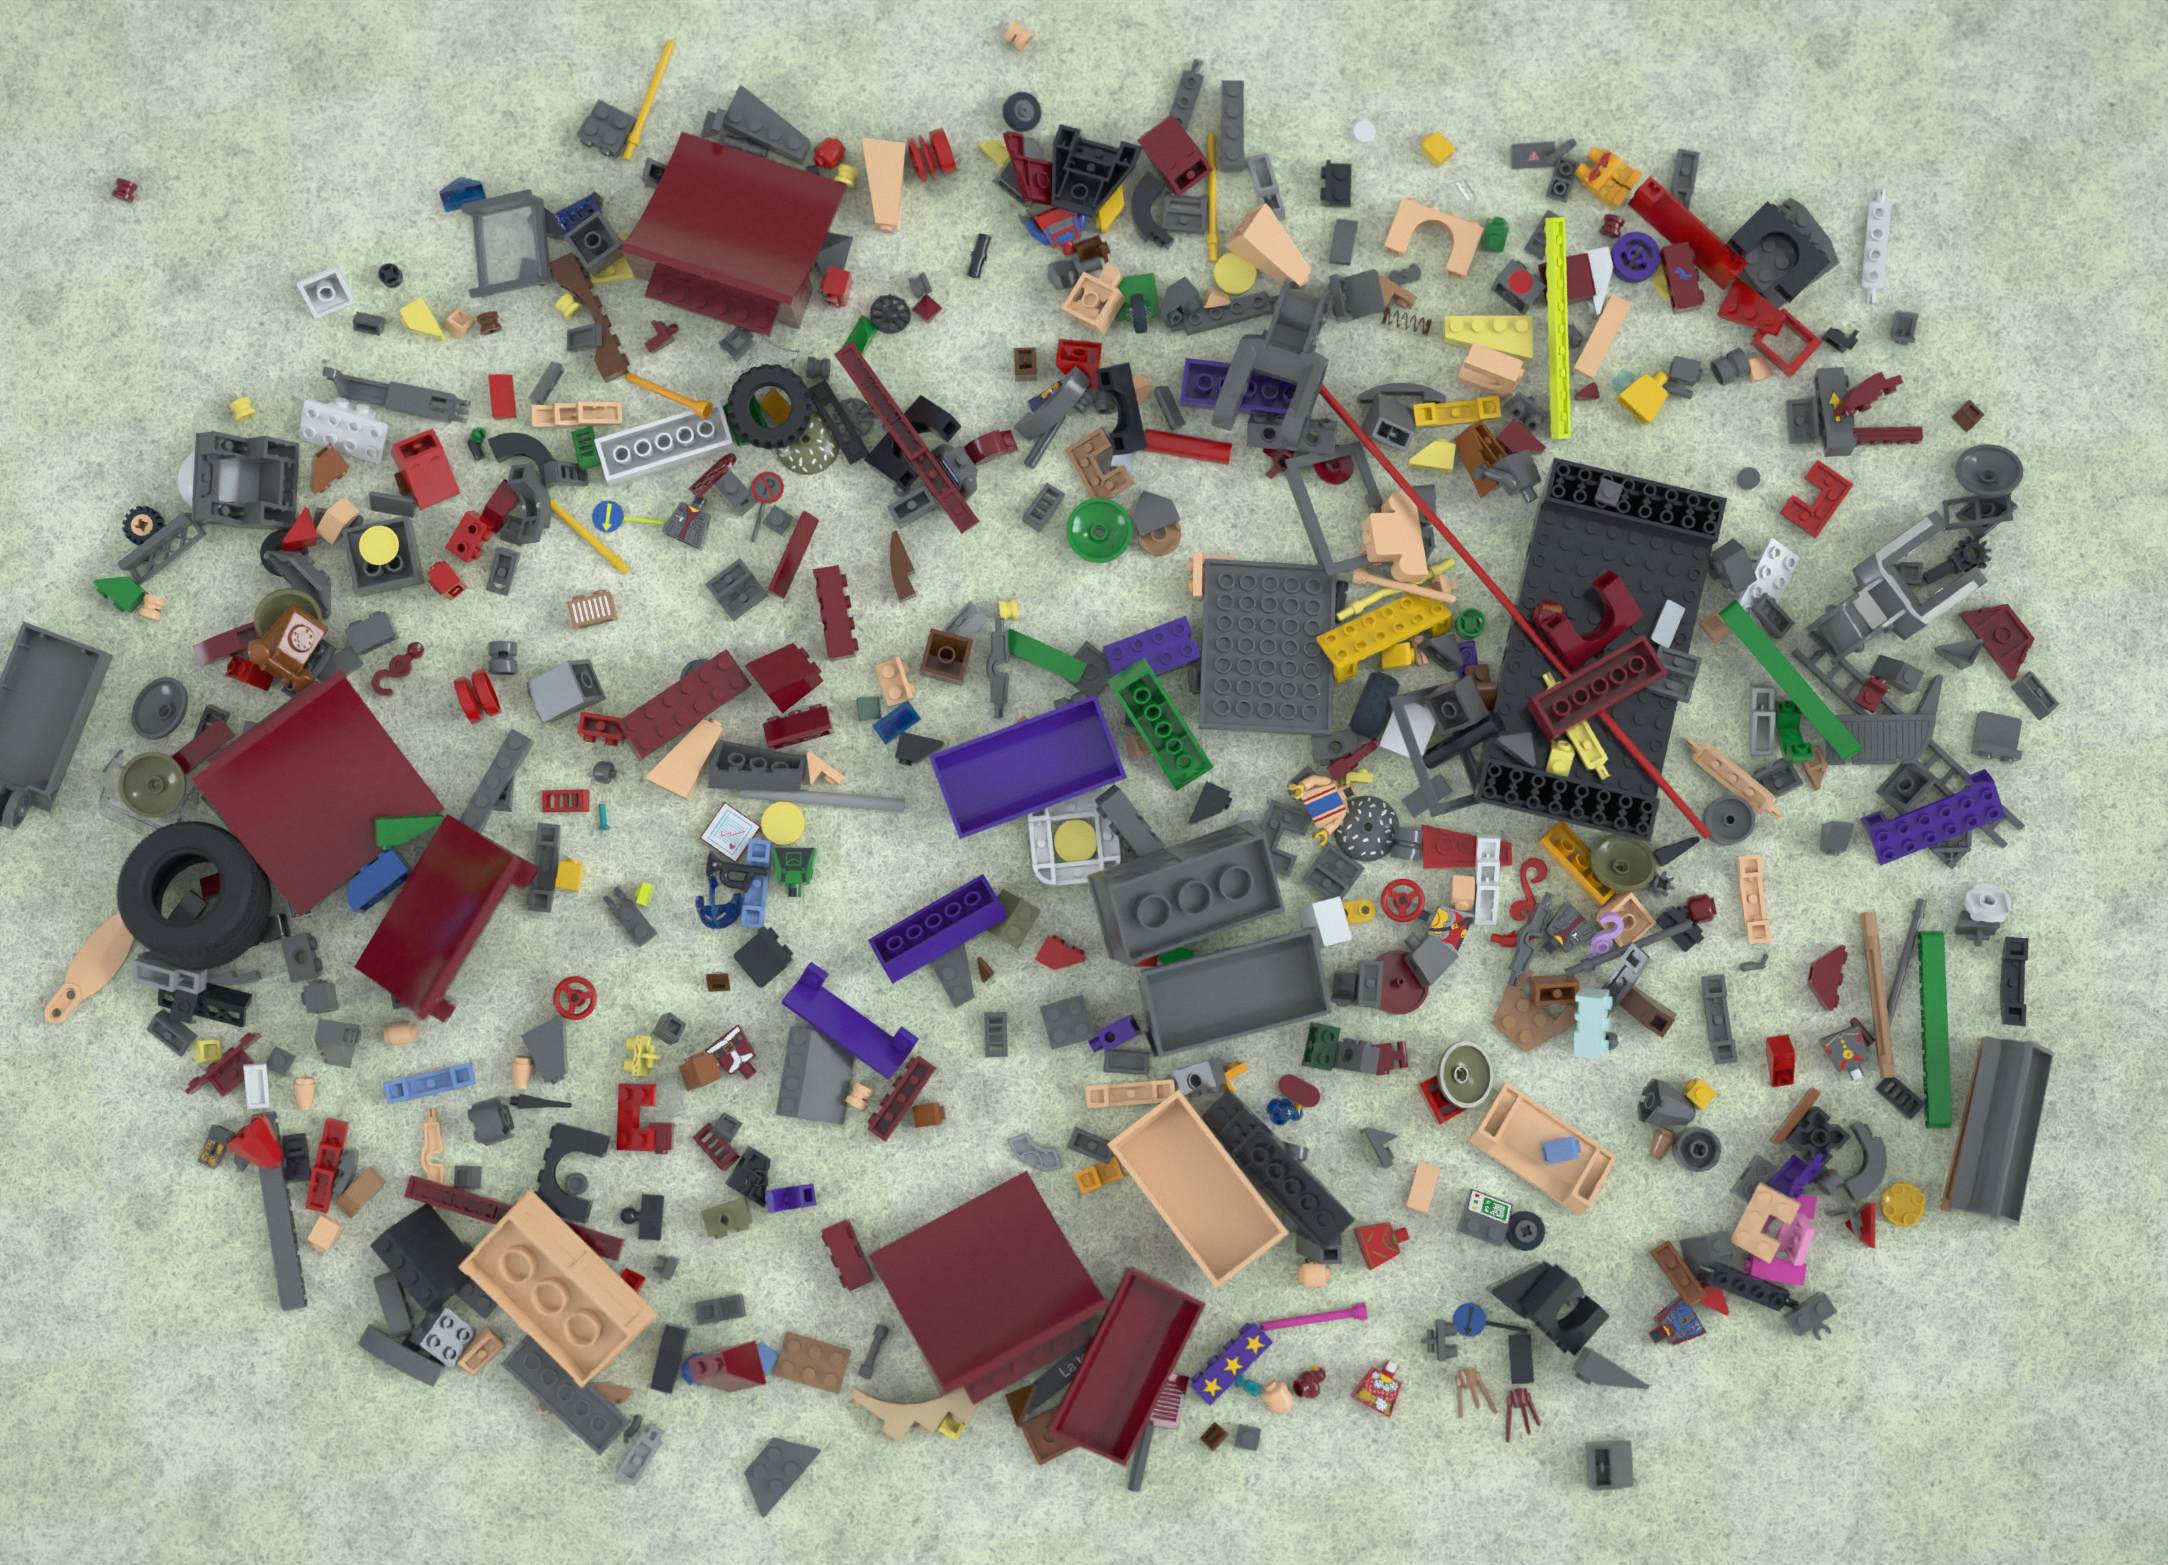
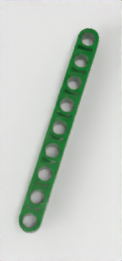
M1736 599L1718 613L1845 762L1862 749L1856 739Z
M1919 931L1917 936L1920 939V943H1918V961H1921V965H1919V983H1922V988H1920V1006L1923 1007V1010H1920L1921 1028H1923L1921 1037L1922 1050H1924L1922 1062L1923 1072H1925L1923 1087L1924 1094H1926V1098H1924L1926 1103L1924 1105L1925 1117L1927 1116L1925 1126L1927 1129L1951 1128L1952 1112L1943 931Z

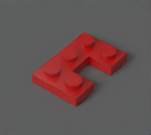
M1819 460L1813 464L1804 477L1806 481L1821 490V493L1811 507L1795 495H1792L1779 513L1813 538L1819 535L1854 485Z
M619 1083L616 1150L654 1151L655 1129L639 1128L640 1106H656L657 1084Z

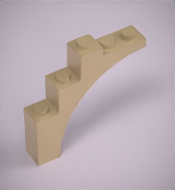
M857 1387L850 1394V1397L853 1398L851 1402L860 1409L865 1407L870 1410L871 1413L869 1415L879 1422L881 1420L885 1421L881 1428L884 1432L883 1436L893 1443L895 1440L901 1441L914 1421L918 1422L916 1426L925 1433L929 1431L934 1433L948 1411L952 1413L950 1417L958 1423L962 1424L963 1421L968 1423L983 1402L982 1400L972 1405L964 1387L945 1396L911 1403L886 1401L871 1396Z

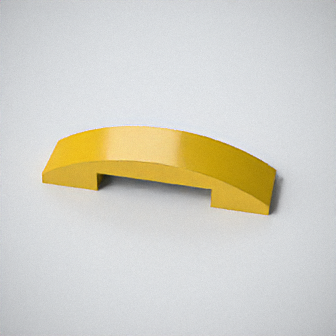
M1499 395L1480 397L1476 400L1412 405L1415 427L1450 426L1502 417Z

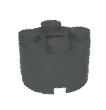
M500 1095L475 1103L471 1109L467 1110L468 1118L473 1122L476 1130L474 1131V1138L478 1144L483 1143L485 1146H490L514 1137V1134H511V1130L515 1129L508 1105L503 1106L501 1103L504 1099Z
M1689 1127L1677 1134L1672 1144V1153L1677 1164L1683 1169L1693 1172H1705L1712 1169L1718 1163L1722 1149L1716 1134L1702 1127ZM1694 1145L1701 1147V1149L1698 1150L1699 1154L1693 1153V1150L1695 1149Z

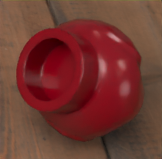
M1313 1365L1311 1371L1300 1373L1298 1379L1293 1382L1295 1394L1300 1398L1305 1397L1307 1399L1318 1397L1320 1394L1319 1382L1324 1381L1326 1378L1325 1370Z

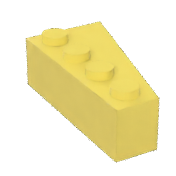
M1445 316L1442 321V343L1470 349L1473 342L1530 364L1533 359L1532 316Z

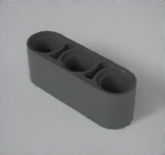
M391 1271L374 1277V1285L391 1337L395 1339L412 1333L415 1324L411 1322L413 1318L408 1302L405 1303L404 1300L406 1295L402 1284Z

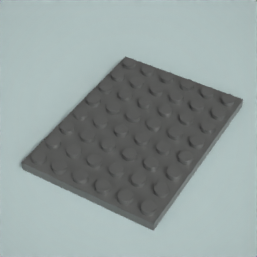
M1205 559L1198 729L1331 737L1334 664L1317 643V637L1335 629L1336 574L1327 576L1325 570L1320 571L1319 565Z

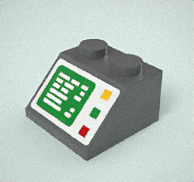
M1471 1189L1456 1231L1501 1247L1509 1226L1513 1204Z

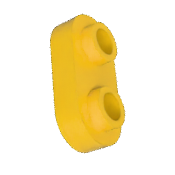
M1367 899L1342 903L1344 910L1347 912L1348 924L1369 921L1376 914L1374 903ZM1363 906L1369 908L1368 914H1363L1361 912V908Z

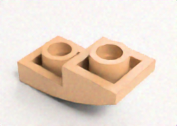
M1419 1162L1406 1208L1428 1214L1441 1168Z

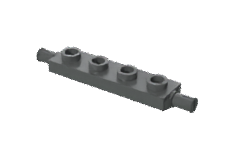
M1194 59L1191 70L1183 71L1169 115L1172 114L1185 131H1187L1204 76L1199 74L1203 63L1201 60H1199L1196 68L1198 59Z
M1265 290L1232 299L1228 305L1198 308L1195 312L1181 319L1177 324L1170 327L1171 333L1184 330L1189 336L1270 314L1272 306L1279 298V295L1269 297Z

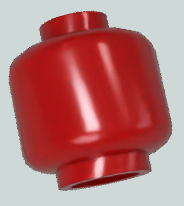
M828 137L814 147L815 157L813 160L819 168L824 167L827 170H832L845 160L844 153L846 149L840 140Z

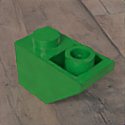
M129 577L96 579L93 582L98 587L96 591L106 599L108 597L112 598L115 601L113 605L122 613L125 610L133 613L143 601L144 595L149 594Z

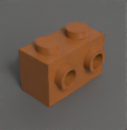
M1566 974L1530 977V999L1535 1006L1547 1007L1549 1005L1578 1003L1575 1002V995L1580 991V982L1574 975L1567 977Z
M704 1051L684 1059L685 1064L679 1066L687 1092L722 1078L719 1072V1061L714 1057L713 1053L705 1055Z

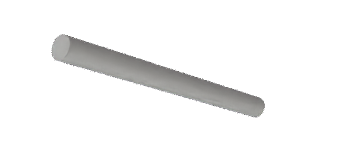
M739 789V798L895 812H904L905 799L807 790Z

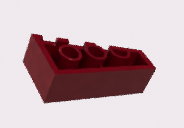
M839 565L812 569L813 576L817 582L816 592L821 606L820 614L822 624H824L823 631L828 658L830 661L856 657L855 651H859L857 638H853L851 631L855 630L853 616L849 617L848 609L852 608L850 595H845L844 587H848L847 576L842 574Z

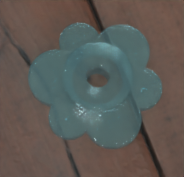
M1621 370L1618 373V377L1613 380L1614 384H1616V392L1621 393L1636 380L1635 374Z

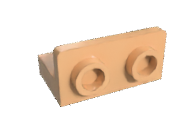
M900 656L875 665L888 707L914 700L912 694L916 693L913 682H908L906 673H909L906 660L901 661Z

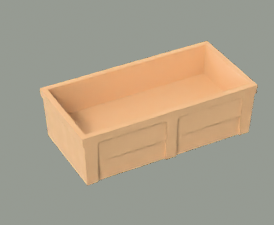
M1179 1089L1107 1144L1216 1289L1289 1234Z
M531 1189L476 1245L474 1251L459 1266L466 1275L468 1274L517 1322L516 1324L523 1331H526L574 1378V1381L581 1388L598 1373L601 1374L658 1316Z

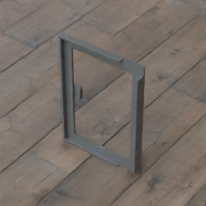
M1360 441L1338 446L1335 448L1334 454L1310 453L1285 460L1287 469L1284 473L1320 571L1325 570L1327 576L1383 562H1369L1367 554L1336 563L1333 562L1299 468L1354 454L1368 492L1364 496L1368 508L1373 507L1375 513H1382L1381 505L1383 502Z
M1444 684L1389 698L1431 817L1482 803L1474 800L1477 766L1471 750L1468 749L1459 755L1474 794L1439 804L1404 705L1424 701L1423 696ZM1460 729V730H1458V731L1452 732V735H1454L1455 733H1457V732H1459V731H1461V730H1463V729Z

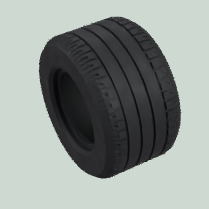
M183 821L169 824L153 831L152 834H149L144 840L142 839L134 847L135 849L126 858L124 866H122L120 871L121 874H119L117 904L124 925L139 943L166 963L189 970H206L223 966L236 960L255 944L254 942L258 940L263 929H265L270 915L272 903L271 886L268 875L246 847L232 833L207 822ZM212 862L219 872L221 881L220 893L213 907L203 916L192 921L176 922L163 917L162 899L172 879L189 866Z

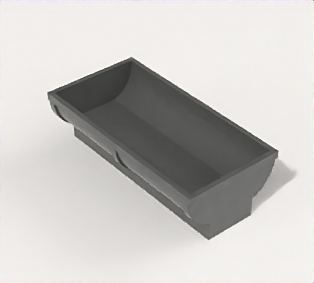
M1306 927L1299 931L1232 948L1227 947L1220 951L1140 970L1138 985L1146 1022L1150 1026L1159 1058L1332 1014L1314 927Z
M1984 1037L1950 1204L1951 1208L2019 1226L2054 1056L2053 1051L2030 1040L2023 1042Z

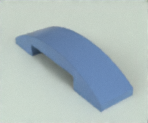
M749 838L747 865L768 868L767 877L765 875H755L748 888V892L744 894L740 927L760 929L764 925L771 860L770 840Z
M469 1062L446 1069L384 1082L383 1085L387 1104L389 1105L474 1085L476 1081L472 1063Z

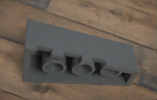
M1114 784L1094 800L1098 805L1096 811L1103 819L1108 818L1111 822L1108 826L1116 836L1120 834L1124 839L1121 843L1128 852L1133 851L1136 855L1133 859L1164 849V843L1154 832L1150 831L1151 827L1141 815H1138V810L1118 786Z

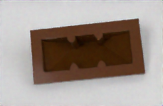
M1031 1383L1005 1394L1015 1424L1019 1428H1021L1038 1387L1037 1383Z

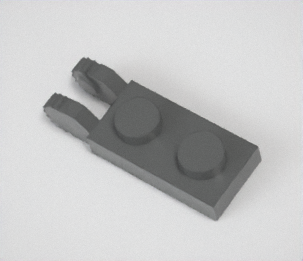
M1678 149L1670 192H1672L1671 195L1675 199H1677L1678 194H1684L1685 197L1682 205L1689 209L1691 196L1694 192L1700 152Z
M617 886L614 889L615 894L624 904L617 908L614 901L607 895L603 899L637 945L642 947L658 933L631 899H628Z

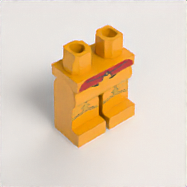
M1594 146L1586 156V158L1594 163V166L1590 168L1582 162L1574 174L1582 180L1581 186L1587 188L1589 192L1614 211L1621 205L1643 173L1637 169H1632L1620 158L1612 154L1610 150L1607 149L1604 152Z

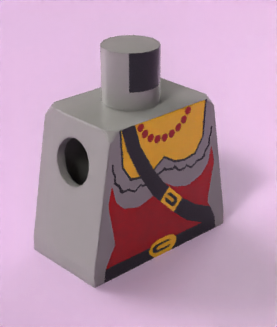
M1438 906L1435 914L1423 909L1418 917V921L1429 926L1425 933L1426 936L1433 935L1457 954L1475 915Z

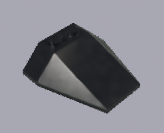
M1060 124L1053 141L1052 207L1094 218L1136 167L1142 146L1121 141L1119 148L1084 139L1081 136L1080 129Z

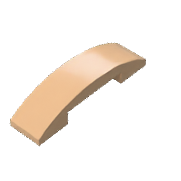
M1761 854L1738 856L1739 891L1748 944L1771 942L1762 884L1763 868Z
M1174 1079L1085 1086L1087 1108L1161 1103L1175 1093Z

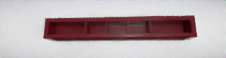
M1923 426L1852 428L1853 434L1857 436V446L1865 445V443H1870L1872 446L1878 445V443H1883V445H1891L1892 443L1904 445L1905 442L1917 445L1923 440Z

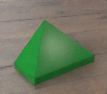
M861 315L843 347L853 342L863 356L878 329L875 328L870 319Z

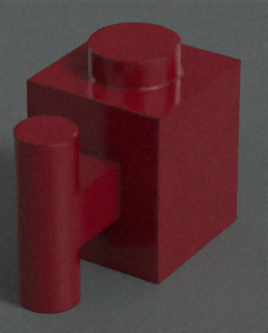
M1406 1041L1397 1042L1398 1051H1392L1391 1043L1371 1045L1372 1047L1380 1048L1376 1076L1388 1075L1389 1070L1394 1069L1393 1060H1399L1400 1069L1409 1068Z

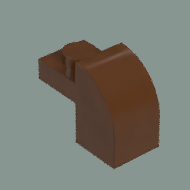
M1487 664L1468 665L1464 668L1465 675H1470L1489 712L1493 708L1497 696L1496 682H1491Z

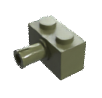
M746 1197L701 1211L708 1236L714 1235L715 1239L728 1236L727 1231L735 1228L736 1232L750 1229L748 1224L754 1223Z

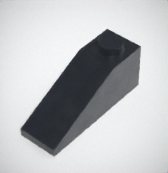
M672 1323L666 1324L650 1386L651 1389L672 1394L690 1328Z

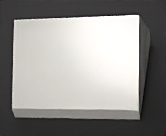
M338 266L296 282L315 320L355 303L344 273Z
M1340 897L1313 903L1298 909L1303 927L1315 928L1319 949L1352 939Z

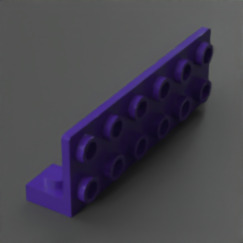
M1983 769L1964 777L1969 787L1968 789L1888 820L1881 810L1860 818L1863 827L1871 838L1878 863L1884 865L2003 818L2005 814L1996 784L1987 770Z
M811 961L800 979L783 998L781 1003L884 1078L890 1080L911 1053L919 1038L902 1026L894 1037L889 1035L825 989L823 984L829 974Z

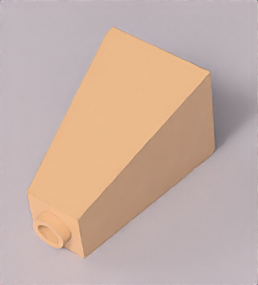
M863 138L862 144L876 227L885 233H892L893 230L898 231L908 160L906 143Z
M1266 203L1247 212L1224 244L1227 249L1255 266L1282 286L1287 277L1293 279V290L1298 287L1301 289L1309 280L1307 276L1311 272L1310 267Z
M712 718L709 721L702 719L647 774L646 779L667 791L691 801L718 746L719 740H721L725 732L721 727L722 723Z

